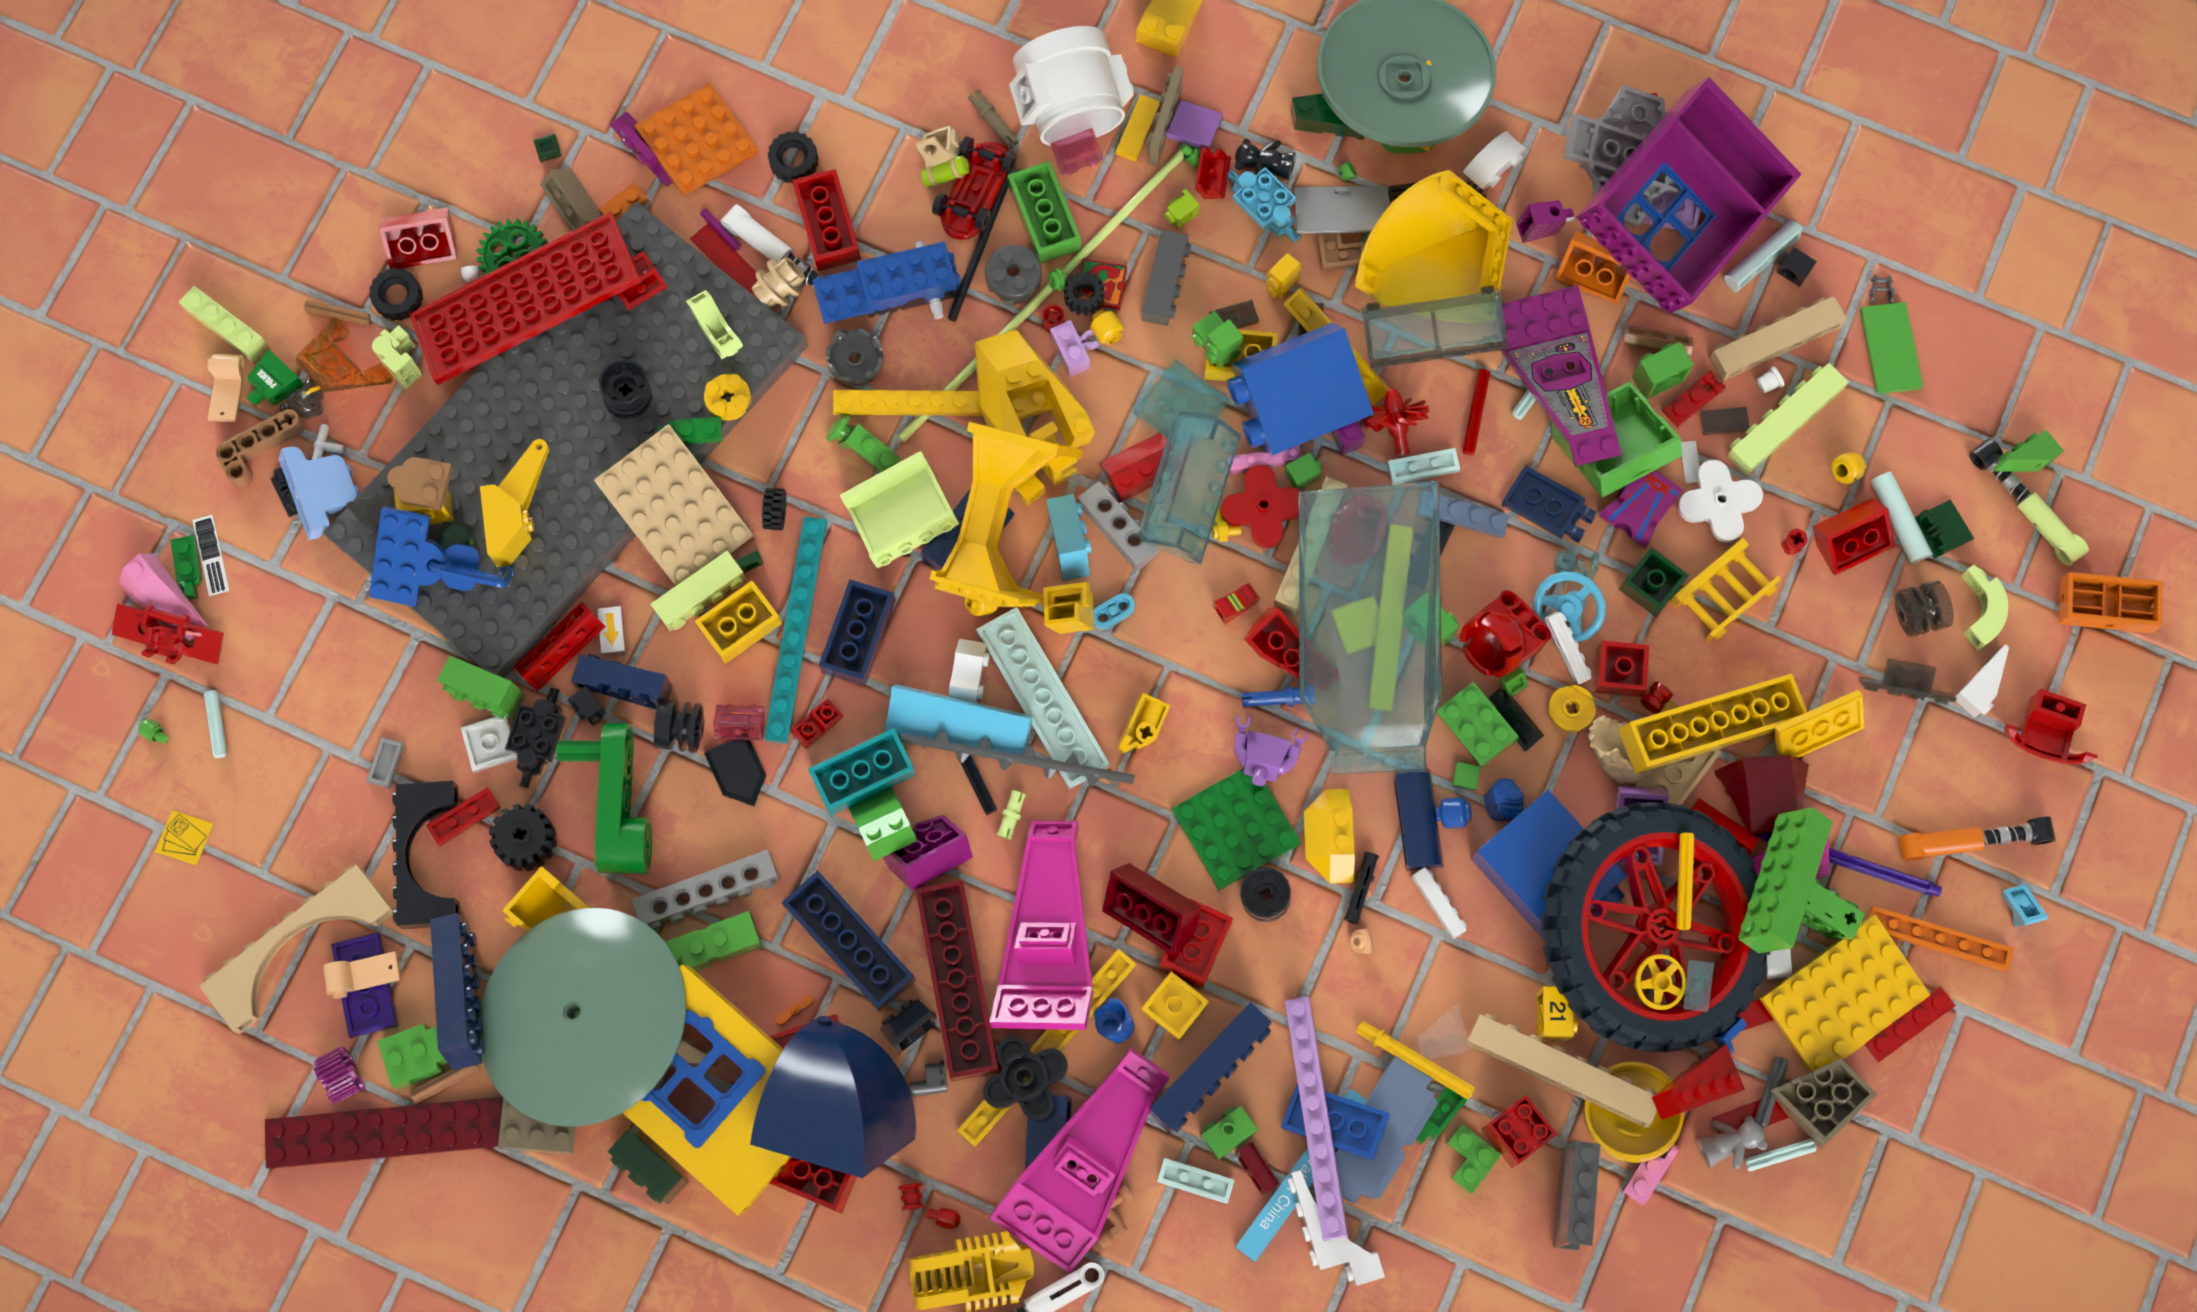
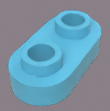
M1121 593L1097 606L1093 610L1094 626L1100 630H1106L1131 616L1135 609L1134 599L1128 594ZM1126 604L1127 609L1121 610L1119 605ZM1104 615L1108 619L1105 622H1101L1099 617Z

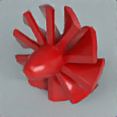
M1390 388L1385 394L1384 406H1372L1374 414L1363 418V424L1365 429L1371 428L1375 432H1379L1384 427L1388 428L1390 436H1393L1395 455H1401L1400 452H1402V455H1406L1410 452L1406 435L1409 431L1408 425L1416 426L1418 424L1413 421L1428 419L1429 416L1426 414L1430 412L1429 405H1424L1426 403L1425 400L1409 404L1412 398L1403 401L1400 393L1396 389Z

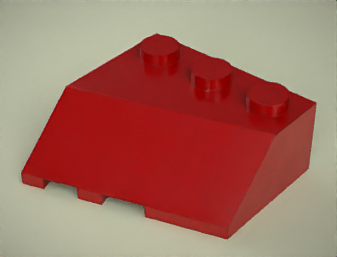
M792 1158L784 1165L785 1167L770 1181V1184L842 1214L857 1177Z

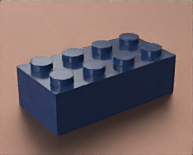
M849 579L819 663L821 673L866 686L896 601L893 592Z

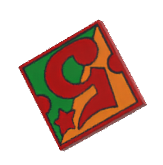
M1083 259L1081 274H1084L1085 271L1089 272V275L1094 273L1096 278L1099 277L1104 285L1105 296L1101 307L1120 310L1127 265ZM1079 287L1076 298L1086 301L1093 297L1094 292L1089 287Z

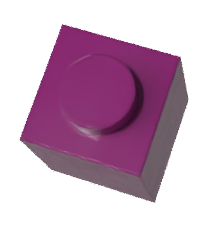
M1358 421L1336 429L1333 432L1334 440L1342 455L1362 448L1364 445L1365 436Z

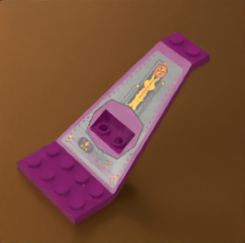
M1576 285L1498 304L1494 327L1500 350L1569 444L1574 466L1577 467L1622 455L1579 286ZM1571 363L1573 370H1568L1566 364ZM1545 368H1549L1551 370L1550 376H1547L1544 373Z

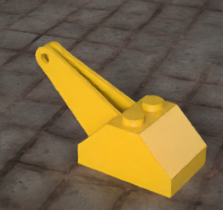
M536 439L532 442L498 487L494 484L480 486L487 554L497 567L511 565L532 540L531 531H534L533 518L529 517L528 509L549 454V447L542 439Z

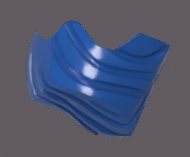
M1512 779L1497 780L1484 795L1485 808L1493 820L1499 822L1512 820L1523 812L1524 794Z
M1117 998L1107 999L1106 1003L1098 1007L1094 1012L1096 1030L1108 1040L1119 1044L1129 1039L1135 1029L1133 1019L1125 1005Z

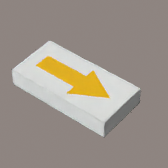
M622 607L597 609L598 619L606 626L599 633L601 654L626 653Z

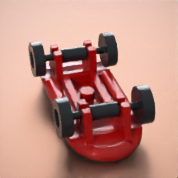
M966 136L960 145L959 156H964L967 159L969 173L965 174L963 178L956 179L949 197L946 194L938 193L932 206V213L941 216V224L944 231L956 240H968L986 229L990 220V210L1007 174L1012 173L1017 161V153L1009 151L999 143H977L974 147V138Z

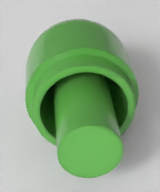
M1186 143L1181 144L1179 150L1184 153L1185 161L1192 167L1198 168L1201 150L1195 146H1188Z
M145 719L140 722L138 731L141 736L152 742L159 741L162 744L168 742L169 736L163 733L164 729L161 725L151 719Z

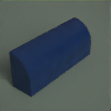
M1423 771L1396 773L1393 779L1406 871L1444 867L1431 773Z
M1053 1095L1055 1110L1047 1120L1037 1122L1029 1118L1027 1119L1025 1170L1071 1118L1072 1098Z

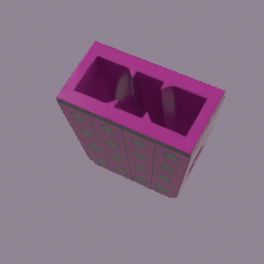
M1559 200L1528 204L1516 222L1522 242L1526 243L1557 234L1566 222L1574 220V213L1571 208L1563 209Z

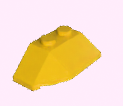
M1327 789L1303 812L1305 859L1329 884L1354 883L1355 852L1349 789Z

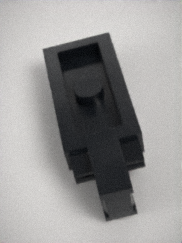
M1502 689L1495 691L1489 697L1496 706L1497 711L1519 736L1517 742L1524 751L1529 750L1544 737V734L1513 697L1508 696Z

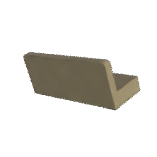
M571 168L550 170L540 184L571 231L603 216Z

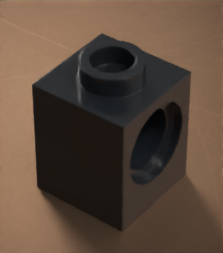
M1793 247L1789 254L1785 252L1779 260L1778 264L1781 267L1777 273L1800 287L1817 261Z

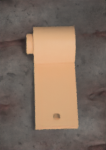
M213 354L212 358L208 360V370L212 372L215 378L208 421L236 422L245 373L244 356Z
M396 951L352 962L336 961L323 965L327 995H332L333 999L347 997L349 992L401 980Z

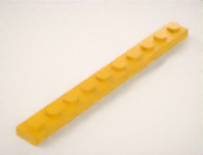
M1120 949L1112 955L1092 978L1094 993L1088 1020L1094 1015L1095 1010L1102 1006L1137 966ZM1047 1029L1030 1050L1033 1055L1049 1048L1062 1051L1079 1030ZM1024 1076L1022 1082L1024 1084L1028 1083L1031 1077ZM984 1100L957 1132L976 1148L1012 1106L1005 1109H995Z

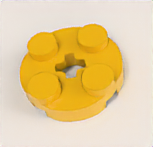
M723 374L706 384L704 401L708 411L713 416L715 415L716 417H721L722 420L730 421L744 415L751 403V392L747 383L739 375ZM727 392L734 394L730 402H727L725 399L721 400Z
M1581 686L1561 687L1554 692L1549 700L1548 717L1558 729L1565 732L1578 733L1586 729L1595 717L1596 707L1591 693ZM1572 703L1575 704V709L1578 713L1569 714L1566 705L1571 706Z

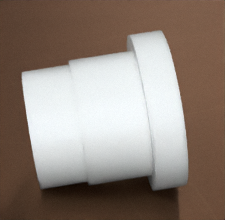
M1774 366L1770 367L1768 372L1756 379L1758 387L1764 394L1785 385L1780 373Z

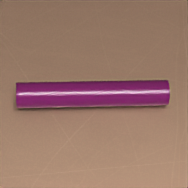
M707 209L702 210L700 215L735 251L739 250L741 244Z

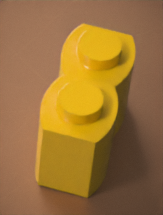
M1286 253L1267 273L1266 291L1273 298L1282 299L1300 280L1301 264L1290 254Z

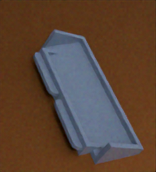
M1393 1056L1364 1105L1390 1114L1374 1161L1340 1149L1335 1150L1342 1198L1356 1204L1361 1194L1370 1199H1378L1382 1196L1405 1158V1154L1401 1149L1404 1145H1412L1437 1106L1435 1094L1426 1089L1432 1078L1396 1056Z

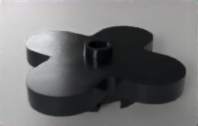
M1016 1036L1003 1039L996 1051L1002 1070L985 1083L983 1095L986 1102L995 1109H1005L1019 1103L1024 1114L1029 1119L1037 1122L1047 1120L1055 1110V1099L1049 1087L1063 1079L1068 1071V1061L1065 1055L1054 1048L1045 1049L1033 1055L1023 1039ZM1024 1076L1031 1077L1028 1083L1024 1084L1022 1082Z

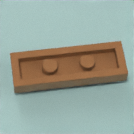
M1625 325L1623 331V342H1627L1631 346L1638 347L1643 345L1650 347L1652 350L1660 351L1663 346L1669 343L1674 345L1681 342L1687 354L1691 355L1693 350L1692 337Z

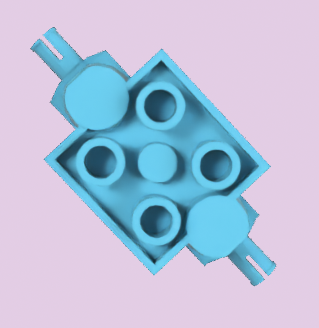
M1266 167L1256 175L1246 171L1238 176L1233 169L1228 172V179L1234 183L1232 200L1263 230L1266 229L1268 232L1271 230L1277 237L1286 234L1294 243L1301 238L1292 228L1295 219L1291 216L1289 209L1296 201V196Z

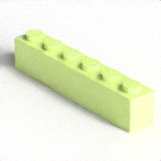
M1830 363L1824 368L1819 366L1811 373L1810 376L1812 378L1808 382L1803 380L1794 389L1796 393L1791 397L1787 394L1778 403L1780 406L1775 411L1770 409L1762 417L1764 421L1761 424H1753L1745 432L1747 436L1744 439L1737 438L1729 446L1731 451L1727 457L1746 476L1843 391L1849 383Z

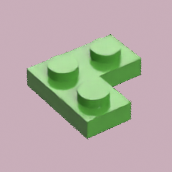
M1463 1124L1460 1125L1447 1143L1448 1146L1466 1159L1452 1177V1180L1472 1194L1501 1154Z

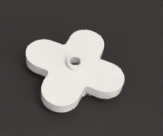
M1708 460L1701 465L1697 472L1699 489L1688 491L1682 495L1677 506L1678 513L1687 522L1697 523L1706 521L1710 525L1713 536L1718 541L1731 543L1736 541L1744 530L1741 514L1754 511L1761 504L1763 491L1752 480L1733 482L1729 469L1723 462Z

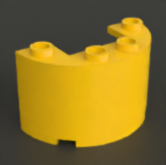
M541 866L502 911L507 914L504 919L514 928L520 925L524 930L529 931L534 926L555 915L590 907Z

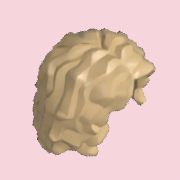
M1605 715L1598 717V719L1592 722L1593 726L1589 727V746L1594 749V754L1597 756L1596 759L1603 767V771L1618 782L1631 784L1642 781L1644 776H1648L1652 772L1651 769L1635 774L1618 731L1627 724L1626 722L1619 724L1616 719L1606 718Z

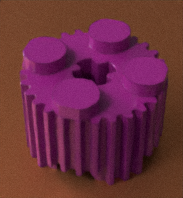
M344 1046L338 1047L313 1061L316 1066L313 1070L317 1079L322 1083L327 1092L330 1090L326 1095L332 1104L340 1102L366 1088L362 1077L357 1075L355 1071L358 1069L354 1058L349 1056Z

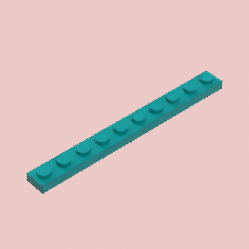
M805 516L803 518L764 740L767 742L789 743L827 528V519Z

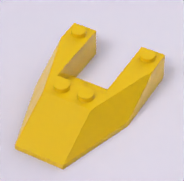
M1017 330L975 342L980 410L987 426L1026 436L1019 420L1051 410L1067 446L1077 448L1090 443L1095 430L1086 411L1063 381Z

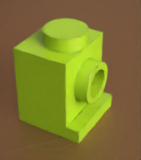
M1184 189L1181 198H1174L1168 204L1164 217L1170 225L1174 224L1179 229L1199 215L1200 205L1188 190Z

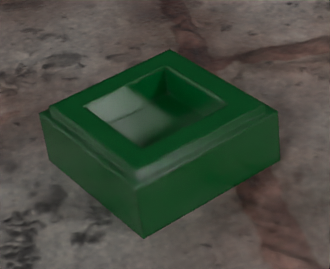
M555 133L533 140L540 162L562 156Z
M758 550L737 559L743 573L764 564Z

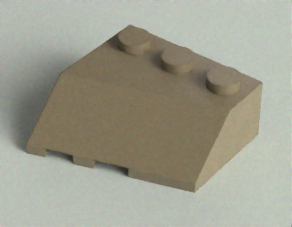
M1841 1058L1771 1090V1093L1786 1115L1813 1139L1821 1149L1877 1095Z

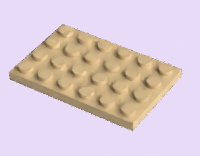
M669 424L593 480L674 586L680 584L724 552L732 553L754 536Z

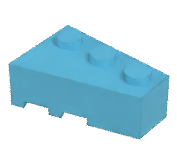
M1074 494L1046 499L1057 557L1060 561L1062 580L1066 581L1090 576L1087 553H1091L1089 539L1084 540L1083 536L1087 534L1085 521H1080L1079 516H1082L1080 502H1075Z

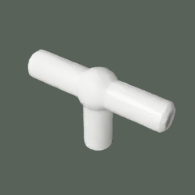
M326 424L320 425L317 440L314 442L312 460L322 458L324 451L342 454L344 451L343 445L326 442L329 426Z

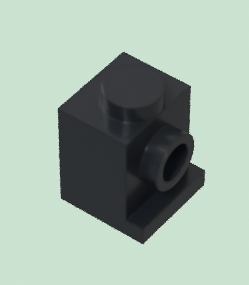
M586 686L567 699L583 721L587 718L592 726L598 724L603 719V715L606 714Z

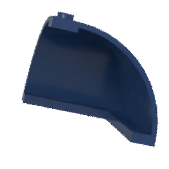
M819 1016L803 1026L791 1038L774 1065L757 1109L750 1145L864 1178L915 1140L916 1117L912 1096L900 1069L880 1045L864 1033L850 1026L834 1022L827 1016Z

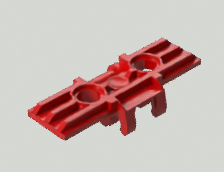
M118 603L112 628V635L146 644L147 648L141 653L144 657L150 658L154 654H159L167 657L166 663L175 664L182 655L213 664L219 663L224 633L194 625L190 622V617L185 614L179 616L155 609L153 605L149 604L145 607V610ZM157 619L177 624L178 629L158 624ZM141 625L144 627L145 633L142 631ZM186 634L192 635L195 638L193 646L186 644Z

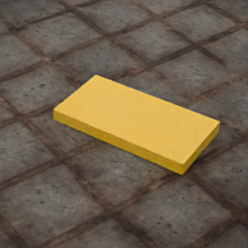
M1856 690L1775 726L1777 756L1791 755L1799 758L1864 729L1863 694Z

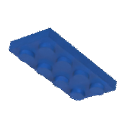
M1297 1082L1281 1128L1306 1138ZM1325 1091L1334 1148L1374 1161L1390 1114Z

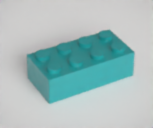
M894 728L808 769L830 817L916 776L913 765Z

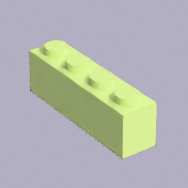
M194 285L179 301V304L188 314L254 364L270 347L259 334Z
M726 551L652 602L651 606L669 632L673 629L678 630L685 625L687 619L700 615L707 605L720 601L727 591L740 587L746 577L729 552Z

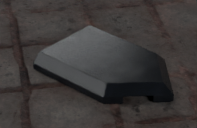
M748 734L736 737L705 752L704 755L722 795L755 807L759 792L765 782L766 774Z

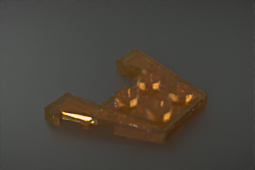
M336 318L332 319L329 325L324 330L322 329L320 334L314 340H311L295 359V362L325 392L390 384L394 378L381 363L366 370H361L335 344V342L347 338L349 333Z

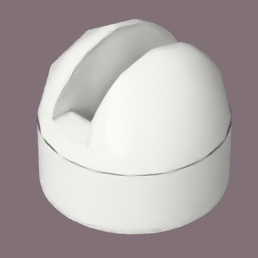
M479 266L462 267V278L467 283L479 279Z

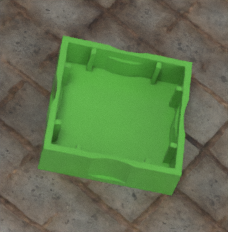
M1631 381L1606 393L1622 455L1577 466L1578 470L1602 498L1682 456L1681 437L1663 417L1652 409L1648 400ZM1551 422L1553 440L1574 464L1569 444L1554 423Z

